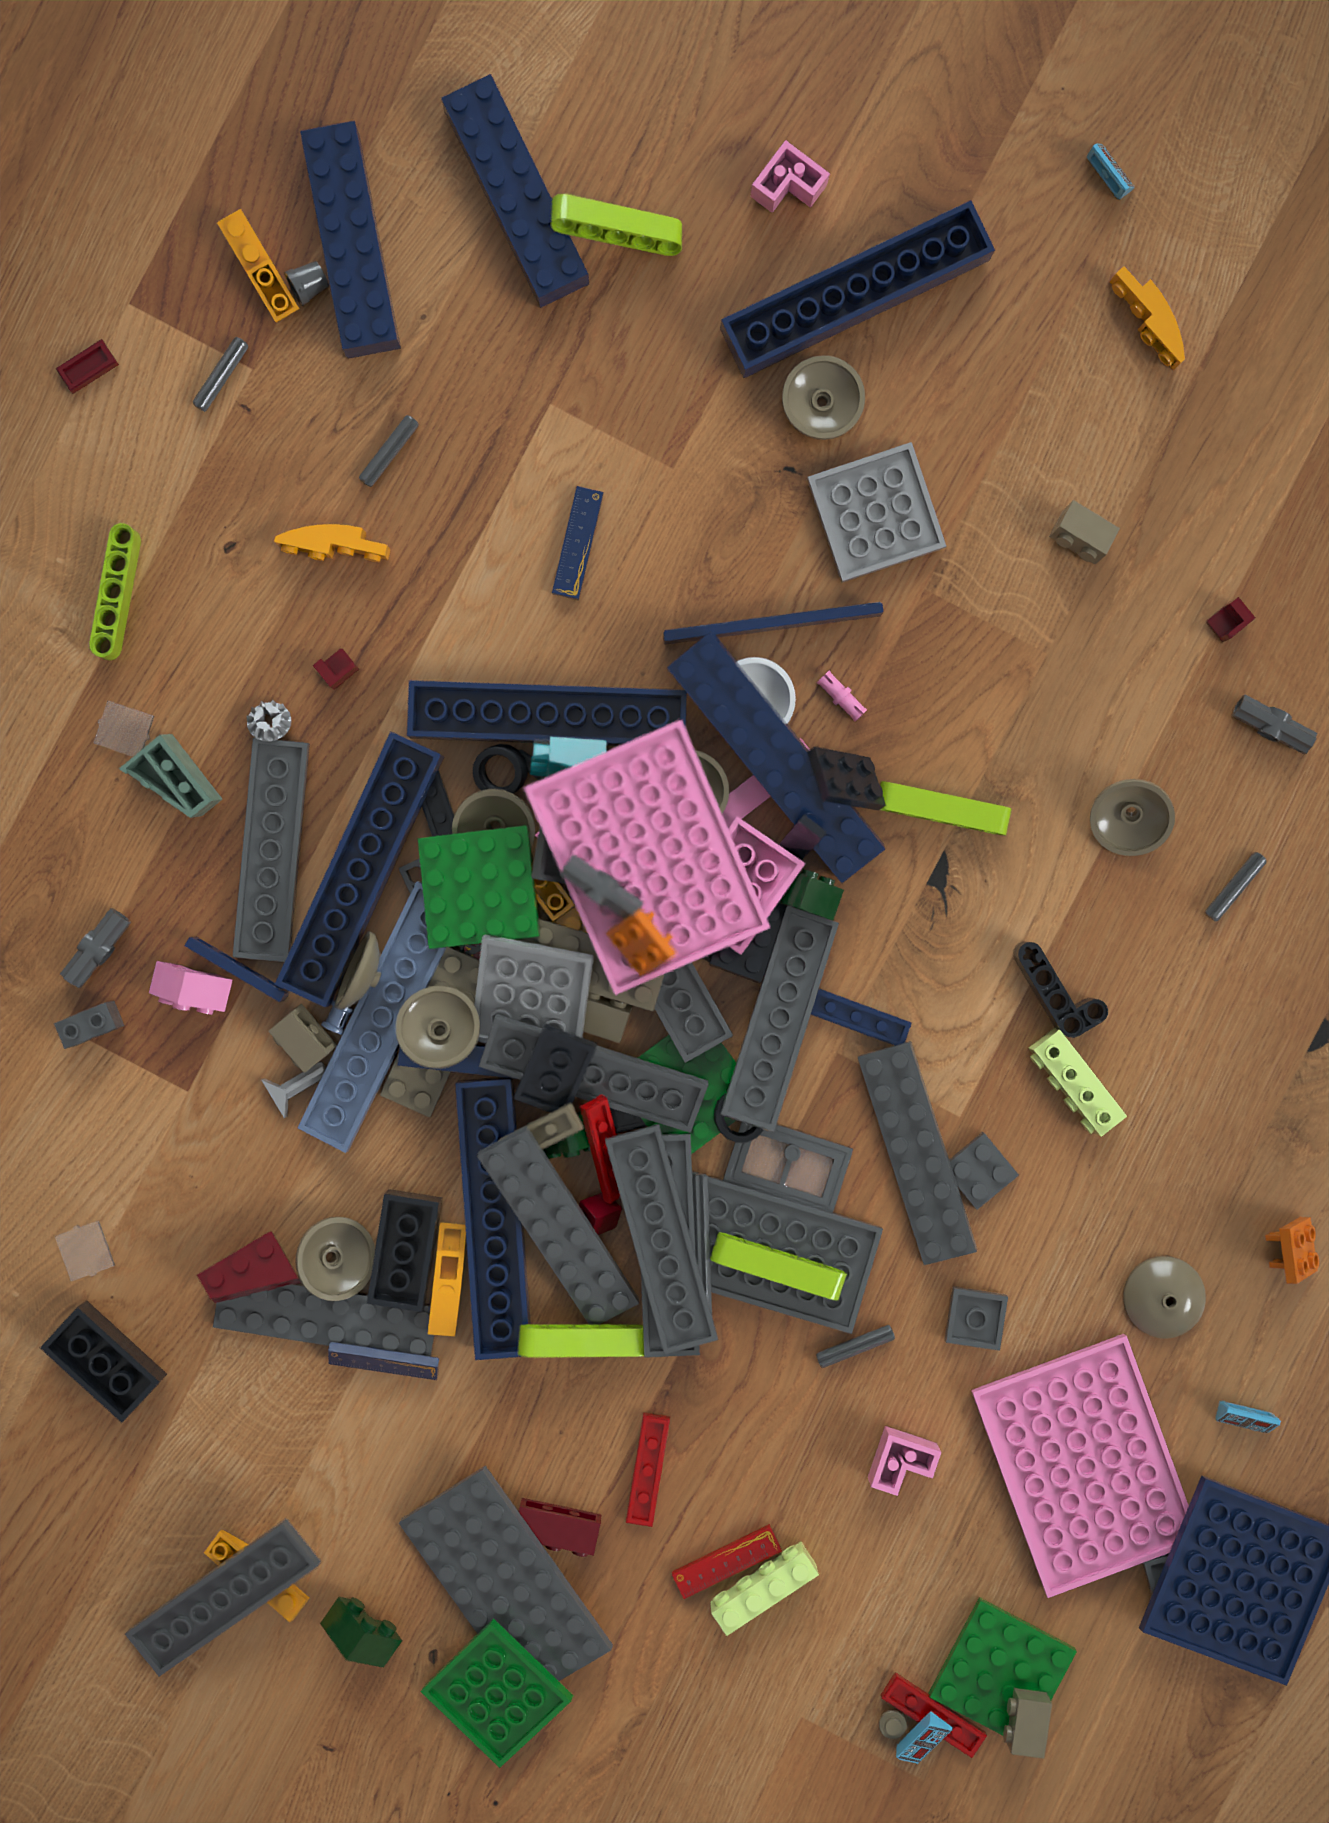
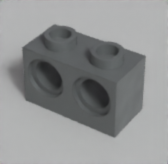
M115 1001L102 1003L54 1023L64 1049L75 1047L125 1026Z

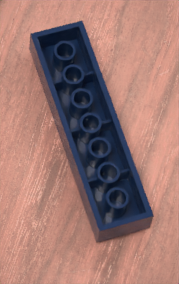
M489 74L441 97L444 112L539 307L542 308L589 285V274L570 235L558 233L551 227L552 198L492 75Z
M355 121L300 131L342 350L347 359L401 349L365 159Z

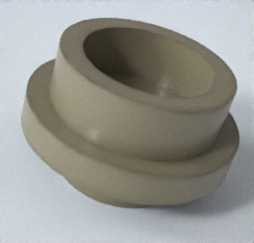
M888 1710L880 1717L879 1727L885 1737L896 1739L905 1733L907 1723L902 1713L896 1710Z

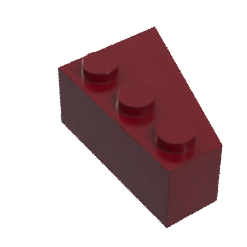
M272 1231L197 1274L207 1295L214 1303L301 1283Z

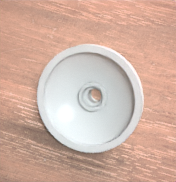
M749 657L738 660L739 665L785 722L788 723L794 712L796 698L793 683L785 670L775 662L765 658Z

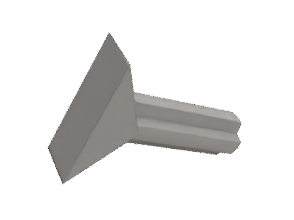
M318 1062L307 1072H302L281 1085L265 1078L262 1079L263 1084L284 1118L288 1114L289 1099L319 1082L326 1070V1066L322 1062Z

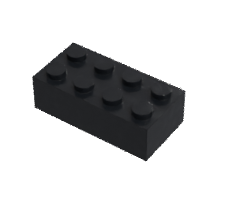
M388 1189L384 1193L367 1304L417 1312L423 1311L426 1304L443 1197Z
M87 1300L79 1305L40 1347L44 1353L121 1423L131 1415L167 1375L162 1368Z

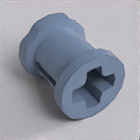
M332 1000L330 1013L326 1021H322L321 1026L343 1035V1028L350 1014H353L355 1009L349 1006L346 1009L339 1010L334 1006L335 1000Z

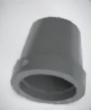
M317 261L284 272L285 278L300 305L308 303L310 299L329 287L327 278Z

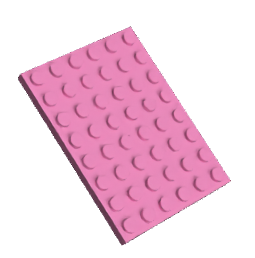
M682 720L525 787V791L560 871H562L573 854L579 856L596 870L600 869L620 883L621 887L642 900L644 903L641 909L646 915L653 911L655 916L651 921L664 937L668 933L673 936L669 943L677 954L671 960L640 977L605 934L611 927L624 920V918L614 913L607 906L603 907L587 897L582 889L564 878L615 995L770 928Z
M1125 1334L971 1390L1047 1598L1170 1553L1189 1505Z

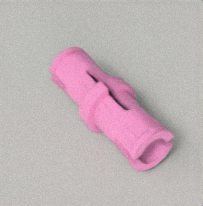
M830 670L817 682L834 699L833 703L835 705L839 704L854 722L867 711L850 693L852 690L849 687L845 688L832 675Z

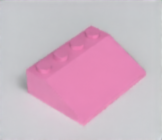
M736 817L728 830L767 919L805 863L745 821ZM755 935L729 945V947L742 955Z

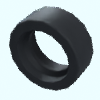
M497 744L483 750L476 757L472 775L476 786L481 791L499 789L514 794L523 787L528 776V766L525 757L518 749L507 744ZM502 755L513 764L515 778L508 786L498 787L489 780L486 773V764L491 757Z
M725 1093L717 1101L714 1109V1122L718 1131L728 1140L736 1143H747L756 1139L764 1131L763 1129L752 1126L745 1132H736L726 1125L724 1116L720 1115L727 1094Z

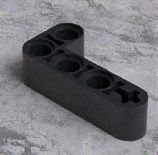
M1021 942L1015 946L1013 950L1014 960L1054 1028L1061 1030L1064 1036L1070 1038L1078 1037L1107 1018L1108 1007L1099 999L1086 998L1074 1005L1038 944L1034 942ZM1025 948L1033 951L1030 954V958L1034 963H1041L1040 965L1034 966L1030 959L1023 958V955L1026 953ZM1041 970L1047 973V981L1043 985H1039L1036 981V975ZM1054 994H1059L1061 1004L1053 1009L1050 1005V998ZM1095 1003L1098 1006V1014L1090 1018L1087 1009L1091 1004ZM1072 1017L1075 1021V1027L1072 1031L1066 1032L1064 1022L1067 1018Z

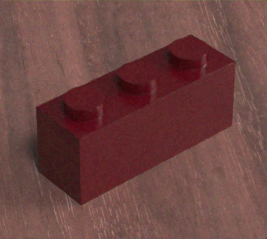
M526 1498L521 1499L519 1513L540 1543L545 1545L547 1549L552 1551L569 1550L574 1555L580 1557L594 1556L602 1514Z

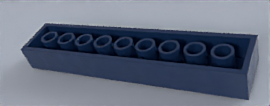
M972 200L721 319L720 331L744 379L990 261L995 248Z
M712 630L667 667L791 822L796 825L806 815L825 830V835L813 849L841 883L845 882L886 850L884 843L854 806L822 801L807 753L809 750Z
M409 680L407 736L410 739L549 744L550 737L607 740L606 746H621L679 720H682L686 730L687 692L685 690Z
M390 731L275 985L323 1007L331 1006V1002L338 991L435 779L436 773L444 759L443 755Z
M496 1077L458 1080L455 1083L475 1360L524 1357L518 1355L520 1325L531 1324L524 1226L477 1157L479 1151L517 1130L513 1078Z

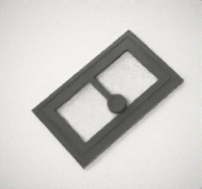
M741 1122L738 1132H745L752 1126ZM777 1124L773 1133L764 1130L756 1139L750 1142H735L723 1180L833 1213L853 1148Z

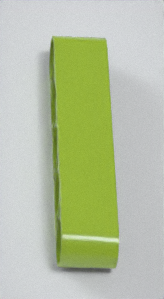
M559 194L552 199L551 227L558 233L665 256L677 255L682 250V223L676 218L569 194Z
M125 523L114 525L109 532L89 642L91 652L105 660L116 659L122 650L141 545L139 533ZM125 532H130V540L125 544H121V535ZM120 559H125L126 565L124 569L116 571V562ZM115 586H120V595L117 598L111 599V589ZM110 613H115V622L107 626L105 623L106 617ZM105 640H109L111 643L110 650L102 653L101 644Z
M880 782L886 806L880 809L882 811L1006 836L1012 808L891 782Z
M718 1232L710 1260L715 1263L831 1300H839L847 1275L846 1272L722 1232Z
M520 1325L518 1355L524 1357L644 1356L643 1325Z

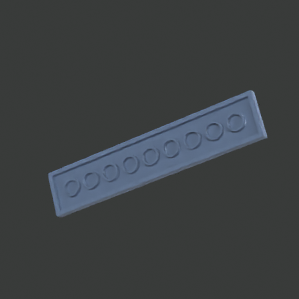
M419 881L416 882L380 956L377 970L381 973L380 979L376 987L370 986L365 995L359 1000L298 1126V1129L344 1153L349 1152L400 1046L396 1036V1020L401 1007L413 994L428 988L447 948L429 949L423 887Z

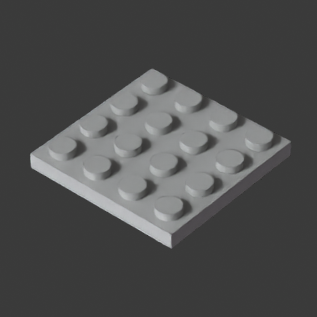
M912 442L807 477L841 583L946 548V543Z
M485 934L482 938L474 1005L480 1019L478 1042L487 1043L496 1014L543 1028L545 1023L583 1038L594 955Z

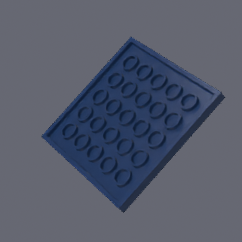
M1201 1475L1141 1620L1139 1629L1143 1633L1287 1686L1329 1585V1524Z

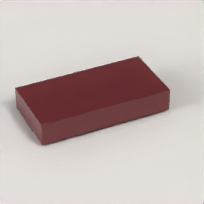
M101 339L55 369L70 392L74 394L118 366L119 363L106 343Z

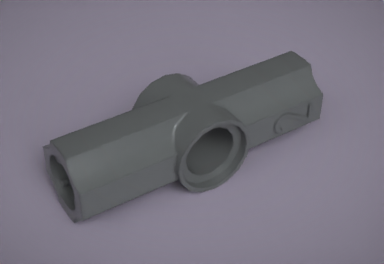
M1242 695L1233 709L1232 717L1257 729V733L1260 736L1273 742H1281L1303 755L1307 754L1317 739L1316 732L1292 720V716L1276 707H1268L1250 696Z
M575 854L570 857L560 872L561 876L582 889L587 897L603 907L607 906L624 919L641 909L644 903L621 887L620 883L600 869L596 870Z
M110 908L96 928L88 932L77 946L78 951L60 973L63 978L70 984L81 988L95 969L105 963L115 949V943L132 922L122 913Z

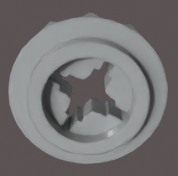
M274 700L268 703L261 701L257 707H251L249 716H246L249 732L253 737L261 741L278 740L289 731L291 726L290 712L283 703L278 704ZM265 714L273 718L272 728L267 725L264 717Z

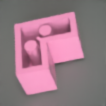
M785 140L752 184L750 197L773 213L789 191L811 208L826 188L830 173Z
M157 961L149 993L159 997L158 1002L173 1005V1008L189 1011L190 1006L197 1007L196 1011L212 1015L214 1010L225 1012L232 979L218 974L192 970L182 965Z
M885 1426L868 1474L869 1483L872 1488L898 1496L906 1470L933 1478L941 1450L935 1442Z

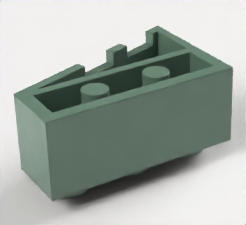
M173 734L159 735L119 768L125 774H129L140 781V784L144 787L150 788L162 796V799L190 818L203 816L222 800L221 796Z

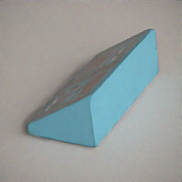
M1098 143L1093 145L1087 155V159L1116 198L1120 200L1134 189V185L1104 145Z
M1219 1401L1216 1421L1264 1433L1271 1432L1281 1423L1279 1418L1271 1412Z
M930 1711L897 1744L896 1758L918 1764L952 1731V1727Z

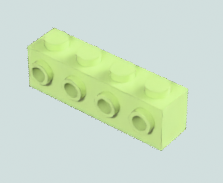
M1053 1028L1029 1047L1033 1053L1030 1056L1031 1060L1040 1070L1044 1067L1050 1075L1047 1078L1048 1082L1056 1091L1061 1089L1065 1094V1104L1073 1113L1079 1112L1083 1118L1080 1122L1089 1134L1094 1132L1102 1137L1127 1117L1061 1030Z
M802 1542L792 1545L774 1560L765 1562L751 1575L741 1578L736 1585L727 1591L717 1594L710 1601L711 1613L726 1636H728L817 1577L819 1573L816 1563Z

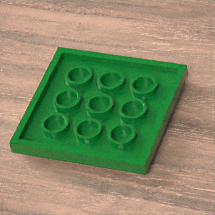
M529 826L418 838L429 949L480 944L485 934L512 940L540 937L534 878H531L533 863Z
M668 1034L637 1057L638 1059L708 1081L706 1093L690 1133L691 1154L720 1133L714 1122V1109L717 1101L727 1093L736 1065V1061L722 1042L685 1063ZM724 1116L728 1127L737 1121ZM641 1118L647 1127L659 1124L662 1134L689 1133Z
M979 1597L928 1694L930 1698L1003 1736L1005 1725H1009L1010 1715L1007 1713L1008 1699L1013 1698L1014 1688L1046 1692L1050 1700H1052L1077 1650L1064 1641Z
M494 1618L441 1668L420 1691L499 1768L572 1701L574 1696Z

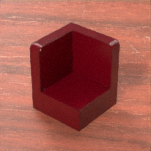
M1237 597L1211 616L1206 623L1223 643L1234 637L1256 617L1242 600Z
M339 649L327 660L320 659L312 665L333 690L360 670L343 649Z
M602 1193L581 1200L579 1203L580 1209L597 1235L617 1227L622 1208L616 1201L609 1204L604 1201Z

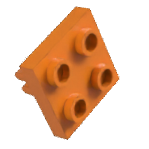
M642 909L620 921L605 933L613 946L622 953L631 968L640 977L671 960L677 954L669 943L673 936L668 933L664 937L651 921L655 916L653 911L646 915Z
M1299 1217L1281 1227L1279 1232H1269V1234L1265 1235L1266 1241L1281 1242L1283 1259H1273V1261L1269 1262V1268L1285 1269L1286 1284H1298L1318 1271L1319 1255L1315 1252L1314 1247L1316 1231L1315 1227L1311 1224V1217Z

